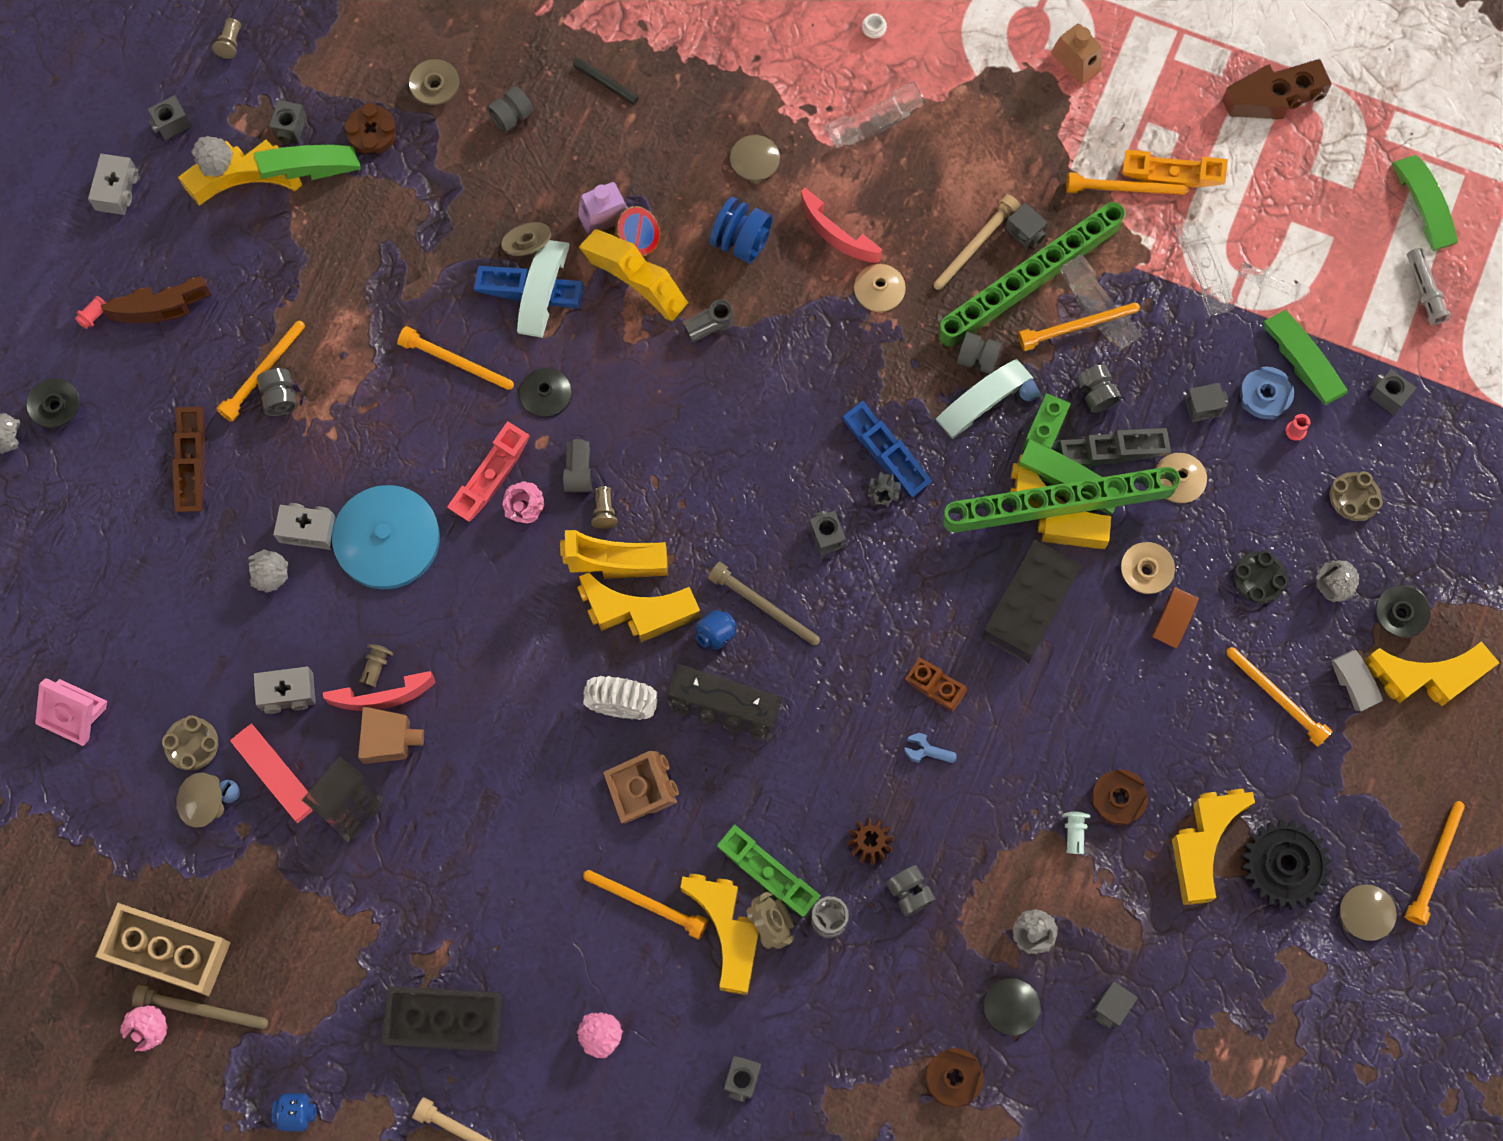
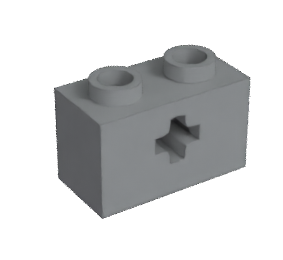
M100 154L88 197L95 211L125 215L127 206H130L132 202L131 190L133 183L135 184L138 179V170L132 160L127 157Z
M289 503L288 506L280 505L273 535L279 543L331 550L332 532L336 517L330 509L317 506L315 509H309L297 503Z
M308 666L254 673L256 706L261 711H264V713L276 714L284 708L305 710L308 709V705L316 704L314 675ZM288 687L290 690H287L285 696H282L280 693H283L285 688Z

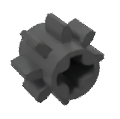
M880 472L876 479H870L868 497L874 498L875 505L881 504L888 507L892 500H899L898 491H900L901 483L895 482L893 474L888 475Z

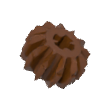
M867 817L865 827L860 821H857L855 823L857 830H849L848 834L854 839L848 840L847 846L856 847L851 851L850 855L854 857L860 853L859 863L861 864L865 862L866 857H869L870 865H875V856L881 862H884L886 857L883 852L892 853L893 848L887 844L893 843L894 837L885 836L890 832L891 828L885 826L883 829H880L881 819H878L874 826L872 825L871 818ZM866 836H870V839L872 836L876 838L874 847H871V844H869V847L865 845Z

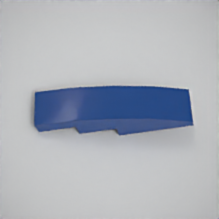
M478 266L474 290L488 295L521 301L529 271L522 268ZM556 278L548 306L580 309L584 290L583 282Z
M864 401L859 402L841 417L873 458L889 475H894L895 482H900L901 488L911 498L932 482L901 440L897 441L882 420L878 421Z

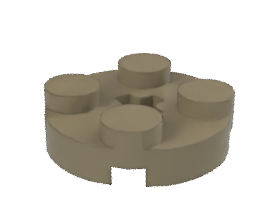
M765 892L752 900L751 907L747 909V916L755 924L760 933V940L765 948L775 947L781 949L794 940V935L790 936L789 930L794 927L793 921L785 905L779 899L773 901L769 897L772 894Z

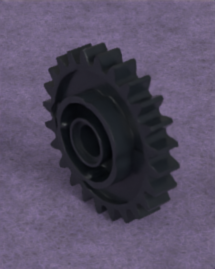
M1281 819L1276 827L1271 821L1267 824V830L1262 826L1257 829L1258 835L1252 834L1249 836L1252 843H1246L1243 846L1249 852L1240 857L1247 861V864L1240 867L1241 870L1248 871V875L1243 880L1252 881L1253 884L1249 891L1257 889L1259 891L1258 900L1264 896L1267 897V906L1276 901L1279 910L1284 907L1285 903L1289 910H1293L1296 903L1300 908L1306 906V900L1310 903L1316 901L1314 894L1320 896L1324 893L1320 886H1327L1330 883L1324 877L1332 874V871L1326 868V865L1330 864L1332 859L1324 857L1329 848L1320 847L1324 839L1315 840L1313 838L1315 830L1309 833L1305 832L1306 824L1296 828L1294 820L1290 821L1288 826H1286L1283 819ZM1281 858L1288 859L1291 862V871H1286L1282 868L1280 864Z

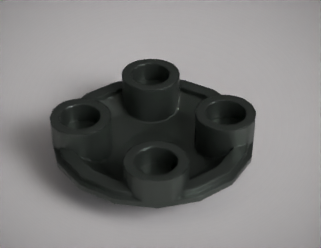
M1267 550L1246 554L1238 561L1234 569V583L1238 592L1245 599L1254 603L1265 604L1274 601L1283 593L1284 588L1288 584L1283 564Z
M1007 978L996 982L988 990L984 999V1012L988 1022L995 1031L1006 1035H1019L1027 1032L1035 1025L1040 1014V1002L1037 993L1028 983L1020 979Z

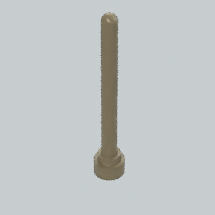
M719 561L708 576L710 581L716 585H727L810 644H819L820 638L818 635L731 576L728 566Z
M141 984L137 985L132 999V1006L137 1008L155 1005L259 1029H265L268 1026V1020L263 1017L156 994V991L151 990L150 986Z

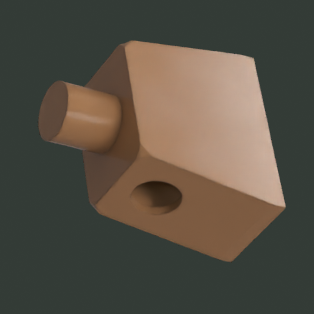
M1079 23L1061 35L1051 50V54L1081 85L1101 71L1102 46L1091 35L1090 30Z
M363 707L358 757L363 764L406 759L408 745L423 746L424 729H410V720L406 715Z

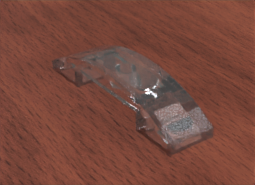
M912 81L892 91V97L850 118L846 114L825 125L824 128L835 147L848 146L881 133L923 106L925 99L915 82Z
M1197 218L1174 225L1173 229L1182 250L1186 249L1202 288L1200 295L1209 317L1234 310L1232 293L1224 267L1203 224Z
M1082 254L1060 268L1072 293L1088 316L1117 308L1096 280L1095 276L1097 273ZM1128 315L1096 325L1103 335L1120 351L1142 337V334Z

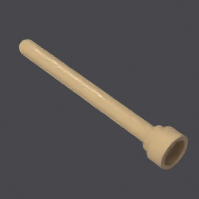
M1009 194L1002 198L999 202L998 212L934 282L936 290L943 289L1005 218H1009L1021 207L1016 198Z
M425 1097L418 1104L412 1117L421 1123L433 1122L466 1141H492L438 1112V1108L433 1106L434 1102Z

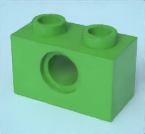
M1046 393L1028 433L1023 450H1025L1029 439L1052 449L1071 403Z

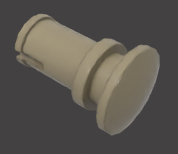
M233 18L226 19L222 35L218 36L217 42L213 43L212 46L213 52L219 57L225 59L236 57V38L241 28L239 21Z
M601 486L599 489L595 488L596 509L593 511L595 518L591 521L592 526L597 529L613 528L618 524V519L614 517L615 512L611 506V488Z
M368 644L367 647L372 650L366 656L368 661L359 682L376 687L382 667L388 662L385 660L387 655L393 656L394 653L383 646Z

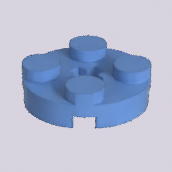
M1261 367L1260 370L1250 372L1240 387V403L1242 408L1258 418L1271 420L1279 418L1280 415L1288 410L1294 398L1293 386L1291 387L1287 375L1273 367ZM1265 388H1269L1270 394L1273 397H1263L1260 390L1264 391Z

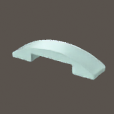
M549 240L544 247L537 251L523 290L518 317V334L543 338L549 317L547 307L558 270L564 266L570 246L569 243Z
M1015 359L970 388L936 418V421L954 439L973 425L975 419L1010 393L1014 394L1019 391L1020 386L1025 381L1033 379V377Z

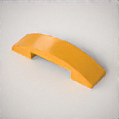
M1125 150L1123 175L1149 183L1180 184L1187 187L1223 185L1226 182L1228 159L1202 157L1201 161L1150 157L1151 152Z

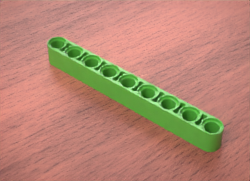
M1116 202L1104 205L942 319L938 334L940 342L945 346L959 344L965 339L967 332H976L1117 233L1125 216L1123 206ZM1107 216H1113L1117 220L1112 221ZM1087 230H1094L1097 234H1090ZM1067 244H1075L1077 248H1070ZM1047 258H1055L1058 262H1049ZM1032 271L1035 272L1038 276L1032 277L1029 276L1026 272ZM1012 285L1018 290L1011 291L1006 286ZM992 299L995 300L997 304L990 305L986 301ZM974 314L975 316H977V318L969 319L966 317V315ZM953 328L957 333L950 334L945 329Z
M1163 467L954 501L945 508L943 525L948 531L957 533L1165 499L1175 493L1180 483V475L1174 468ZM1167 479L1171 482L1172 486L1166 487L1160 480ZM1134 484H1143L1146 490L1139 491L1134 487ZM1114 487L1120 494L1112 495L1108 492L1107 488ZM1089 492L1093 495L1094 499L1087 500L1082 497L1081 493ZM1063 496L1067 503L1060 504L1054 497ZM1036 500L1040 503L1041 507L1033 508L1029 505L1028 501ZM1009 504L1014 507L1015 511L1008 513L1002 509V506ZM984 509L989 515L986 517L978 516L975 510ZM958 513L962 520L953 521L950 519L949 514Z

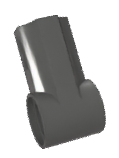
M719 299L714 301L710 308L683 321L682 325L692 343L717 330L729 329L734 323L732 306L728 301ZM719 312L728 313L725 318L716 317V314Z
M573 439L567 442L566 469H564L563 475L564 492H591L592 474L591 468H589V441Z

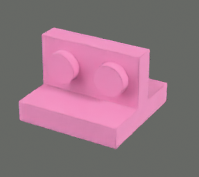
M45 678L39 684L35 724L84 746L90 738L91 724L106 710L107 701L59 679L55 683Z

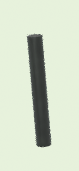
M577 58L574 61L573 66L620 97L633 105L638 102L639 96L582 59Z

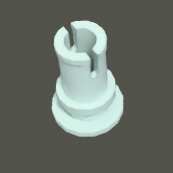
M1082 812L1062 814V817L1068 818V824H1065V828H1068L1066 853L1084 854V829H1087L1085 818H1090V815Z

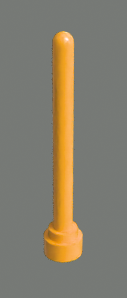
M1068 172L1066 180L1067 193H1078V191H1083V189L1185 195L1189 191L1186 185L1085 179L1079 173Z
M1131 303L1037 332L1025 329L1018 332L1019 342L1022 350L1028 351L1034 349L1035 345H1038L1040 341L1137 313L1140 310V305L1138 303Z
M302 321L295 322L231 399L228 398L219 404L216 410L221 416L230 422L236 419L239 415L238 411L241 409L240 404L258 384L257 376L264 371L270 370L305 327Z
M405 326L399 335L397 344L406 349L419 348L504 389L511 390L514 387L512 380L420 338L417 331L408 326Z
M1234 647L1227 649V656L1309 731L1307 733L1311 737L1309 740L1317 747L1331 735L1333 731L1324 724L1322 726L1319 722L1316 724Z
M1456 801L1453 804L1418 899L1407 908L1405 918L1415 924L1425 926L1429 920L1430 913L1428 911L1430 908L1427 905L1465 807L1461 801Z
M591 870L583 873L584 880L684 926L689 935L700 940L706 929L709 919L703 916L691 915L689 917Z

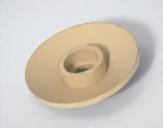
M874 264L864 268L858 274L854 284V293L858 302L866 309L874 312H886L897 307L903 300L905 281L895 268L885 264ZM876 282H883L885 285L878 287Z
M1173 453L1167 455L1158 463L1156 469L1171 467L1187 475L1186 478H1180V483L1175 493L1171 497L1166 498L1167 500L1174 503H1189L1196 500L1203 493L1207 484V474L1204 466L1198 459L1186 453ZM1161 479V480H1160L1161 483H1162L1164 486H1166V487L1172 486V484H1171V482H1170L1169 480H1167V479Z
M1142 542L1135 544L1127 550L1121 562V573L1125 582L1133 590L1143 594H1155L1163 591L1172 582L1175 574V564L1171 554L1164 547L1152 542ZM1143 567L1149 568L1150 571H1151V574H1149V575L1144 574V573L1142 572V568H1143Z

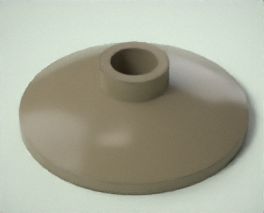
M430 59L414 68L409 78V87L411 93L418 101L427 105H439L454 97L459 88V76L456 69L450 63L440 59ZM435 84L440 85L437 88H431Z
M526 223L509 231L504 236L501 245L504 252L509 255H530L548 243L551 238V230L544 223Z

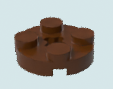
M366 103L363 107L355 110L349 116L344 126L350 145L362 154H368L367 152L382 153L389 149L396 139V124L392 114L385 108L376 106L374 103ZM375 126V133H365L367 127Z
M1119 769L1107 772L1098 779L1093 787L1092 807L1104 821L1113 825L1127 826L1139 819L1147 808L1148 794L1144 787L1145 784L1138 775L1128 770ZM1120 791H1123L1127 802L1117 804L1113 797V792L1118 794Z
M951 1048L940 1052L930 1061L926 1070V1083L929 1093L936 1101L948 1107H960L969 1104L979 1095L983 1087L984 1074L980 1064L974 1055L960 1048ZM955 1069L959 1071V1076L963 1079L961 1083L957 1082L955 1086L950 1085V1079L947 1078V1073H953Z

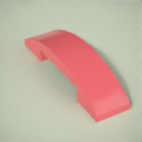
M806 188L801 191V204L804 213L822 238L839 251L858 260L876 264L881 261L882 249L864 234L857 240H854L823 215L824 202Z
M507 421L493 441L494 446L467 485L465 487L461 486L447 508L470 522L484 508L504 482L521 455L530 437L529 434Z
M429 671L404 676L405 687L355 697L354 692L348 687L323 692V698L329 705L345 710L363 711V707L382 710L398 706L418 697L435 684V678L432 672Z

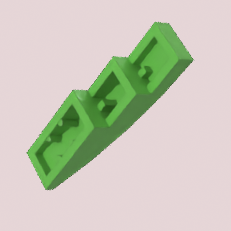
M304 145L254 153V161L261 179L285 174L287 180L310 175L311 180L361 169L353 146Z
M1287 310L1264 321V329L1279 343V351L1294 365V373L1325 405L1348 393L1347 388L1324 354Z
M1029 439L1018 466L1041 475L1042 481L1052 485L1101 478V476L1083 465ZM1114 487L1107 488L1108 492L1112 495L1120 494ZM1089 492L1081 493L1082 497L1087 500L1094 499L1093 495ZM1115 507L1099 510L1112 515Z

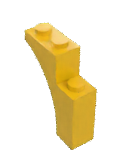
M264 140L246 155L243 154L239 147L235 146L233 148L225 141L233 153V158L228 170L222 176H204L199 165L196 163L178 177L184 189L199 206L215 194L244 183H274L293 191L302 186L299 177L287 180L285 174L261 179L254 161V153L279 148L277 145L272 146L267 140Z
M594 229L579 246L592 265L608 271L627 283L647 299L666 319L673 322L688 304V301L667 270L645 261L633 243Z
M1020 455L1018 463H1013L1011 479H1016L1015 488H1011L1010 492L1046 487L1037 473L1018 466L1022 457ZM1057 496L1054 497L1058 503L1065 504V502L1059 499ZM1036 500L1028 501L1029 505L1033 508L1041 507L1040 503ZM1080 512L1039 519L1038 532L1042 533V542L1106 549L1110 538L1111 516Z
M565 530V540H560L563 564H568L570 573L602 571L604 579L668 576L666 542H613L592 538L577 530Z
M590 573L579 576L581 585L577 587L583 602L588 600L591 609L587 610L593 625H599L601 631L630 620L628 625L633 637L638 635L642 643L701 618L700 609L690 587L664 596L634 597L609 589L597 581Z
M1482 641L1466 653L1441 662L1419 663L1407 661L1390 655L1380 648L1364 661L1372 676L1378 678L1383 683L1387 695L1394 700L1396 699L1399 704L1422 686H1425L1429 697L1441 706L1445 705L1499 664L1498 660Z
M1235 789L1228 791L1227 795L1217 796L1216 792L1204 793L1193 803L1198 832L1195 831V828L1183 829L1178 831L1179 835L1172 839L1183 905L1207 903L1216 899L1213 862L1218 841L1229 822L1236 815L1250 808L1255 803L1253 792L1244 793V789Z
M689 874V878L682 876L681 892L691 897L706 911L718 932L723 952L720 990L748 995L759 932L755 924L747 917H738V921L733 920L738 886H733V881L726 879H717L716 882L705 881L706 877L698 874Z

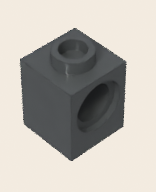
M175 95L148 108L152 116L148 121L155 134L160 132L164 140L192 127Z
M282 100L277 101L270 123V129L274 138L283 143H299L307 119L303 105ZM292 122L290 125L284 126L285 123Z
M1025 202L1008 218L1005 230L1022 246L1029 249L1033 244L1038 245L1046 237L1045 231L1048 222Z
M1391 369L1386 376L1380 374L1371 385L1374 390L1369 397L1394 416L1410 398L1416 387ZM1386 387L1393 389L1395 394H1390Z
M1220 383L1191 388L1184 398L1191 422L1222 416L1228 406L1227 393L1222 391Z
M821 511L813 515V518L810 519L809 528L820 556L845 548L846 538L836 512L828 513V511ZM822 527H830L834 532L830 535H824L820 532V529Z
M1113 981L1092 1010V1013L1097 1016L1095 1020L1108 1029L1111 1026L1116 1029L1121 1025L1138 997Z
M733 1056L724 1091L729 1093L728 1098L745 1103L746 1098L752 1099L761 1063ZM743 1072L750 1077V1084L747 1087L738 1088L735 1086L733 1080L738 1073Z

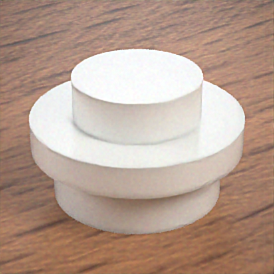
M870 14L862 23L863 33L869 38L882 37L887 30L885 19L879 14Z

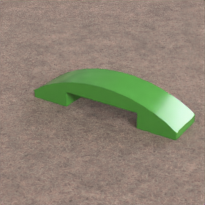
M1417 155L1393 162L1392 166L1401 185H1407L1425 223L1423 231L1432 250L1436 251L1457 244L1456 230L1447 202L1426 164Z
M735 824L717 845L746 874L802 918L821 897L808 884L795 877L760 848L751 837Z

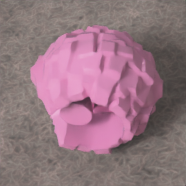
M526 481L509 486L506 489L502 503L505 517L516 522L533 523L538 519L544 507L542 492L539 491L535 484L527 483Z
M142 1006L133 1009L125 1015L121 1025L123 1039L134 1030L131 1034L132 1040L140 1042L144 1038L135 1048V1051H146L154 1048L163 1042L167 1034L165 1016L155 1006Z
M602 1012L584 1015L577 1033L585 1053L596 1058L608 1057L621 1040L623 1031L620 1029V1022L613 1015Z

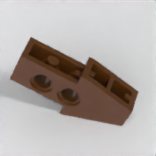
M1320 58L1277 72H1273L1269 64L1228 86L1222 100L1231 117L1282 120L1288 109H1295L1309 101L1318 102L1324 99L1332 82Z

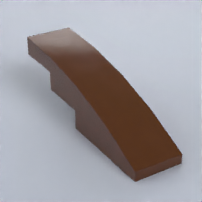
M176 407L177 433H174L175 459H173L175 512L203 511L205 478L204 407Z

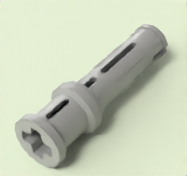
M1416 248L1409 251L1406 255L1421 290L1422 296L1420 301L1428 312L1429 325H1438L1448 321L1452 315L1450 311L1446 310L1444 305L1443 292L1438 290L1435 285L1423 249Z

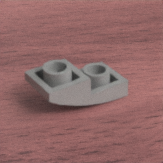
M1351 650L1331 660L1339 684L1347 687L1355 711H1363L1383 701L1372 674L1356 650Z

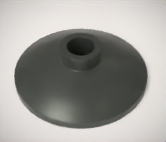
M551 368L537 369L528 374L522 381L519 390L523 407L530 414L542 418L556 416L565 410L570 402L572 393L568 379L561 372ZM543 386L549 387V390L547 392H541L540 388Z
M59 378L47 379L38 383L30 391L26 403L27 412L30 418L39 426L58 428L69 423L75 417L79 409L80 398L75 387L68 381ZM54 404H60L57 409L52 410Z
M1406 585L1390 587L1380 595L1376 603L1378 622L1385 631L1393 636L1400 638L1416 636L1429 623L1431 616L1429 603L1425 596L1413 587ZM1396 611H1402L1404 618L1398 617Z

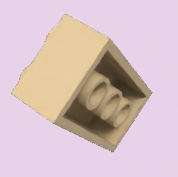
M117 903L96 957L132 971L210 996L230 942L221 937Z

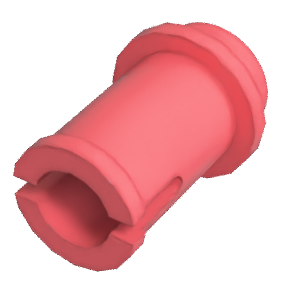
M96 296L82 311L77 312L75 320L85 329L89 326L93 327V322L104 312L101 305L106 302L99 296Z
M1305 414L1296 415L1295 419L1286 426L1285 431L1288 438L1294 441L1302 440L1306 436L1307 429L1311 423L1309 417Z

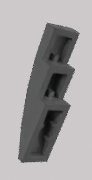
M1167 428L1117 430L1114 434L1088 435L1086 439L1060 440L1057 444L1060 454L1084 467L1143 460L1171 453Z

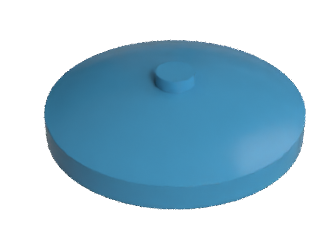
M393 485L372 487L351 498L339 512L332 532L333 550L343 570L356 582L374 589L403 587L421 577L433 563L440 543L439 525L429 504L417 493L404 487Z

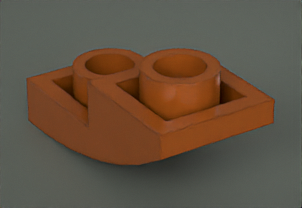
M1174 586L1162 608L1163 613L1151 636L1177 649L1199 598Z
M920 657L905 678V681L918 691L952 712L967 692L965 685L943 674L942 669Z

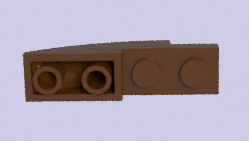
M203 276L193 277L175 287H166L157 294H154L150 286L135 289L131 294L110 299L107 303L101 305V308L108 319L123 323L161 322L190 314L188 304L211 296V292Z

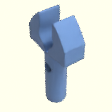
M917 733L907 738V741L917 743L922 748L914 751L905 747L904 752L911 761L920 763V759L925 756L950 763L956 761V753L930 746L925 734Z

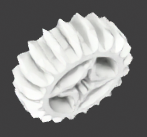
M599 676L587 680V685L584 688V705L596 713L622 719L641 720L652 717L654 710H656L657 692L645 683L628 680V678Z

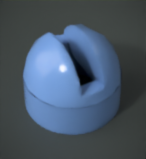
M1032 378L1020 386L1019 392L1023 400L1033 401L1041 397L1040 391Z
M224 780L219 784L222 793L228 784H231L225 795L222 796V801L232 803L238 799L240 788L234 781Z

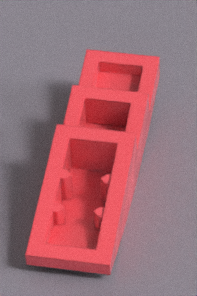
M252 723L230 740L297 823L319 806Z

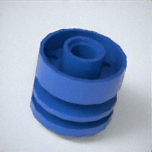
M732 196L724 204L715 219L709 240L710 245L716 248L721 246V250L727 253L735 244L734 257L751 264L768 240L773 215L755 208L748 216L749 204L746 202L740 204V200Z

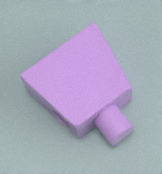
M611 182L606 185H598L594 190L581 196L578 216L589 236L594 229L603 231L618 225L621 215L628 207L615 182Z

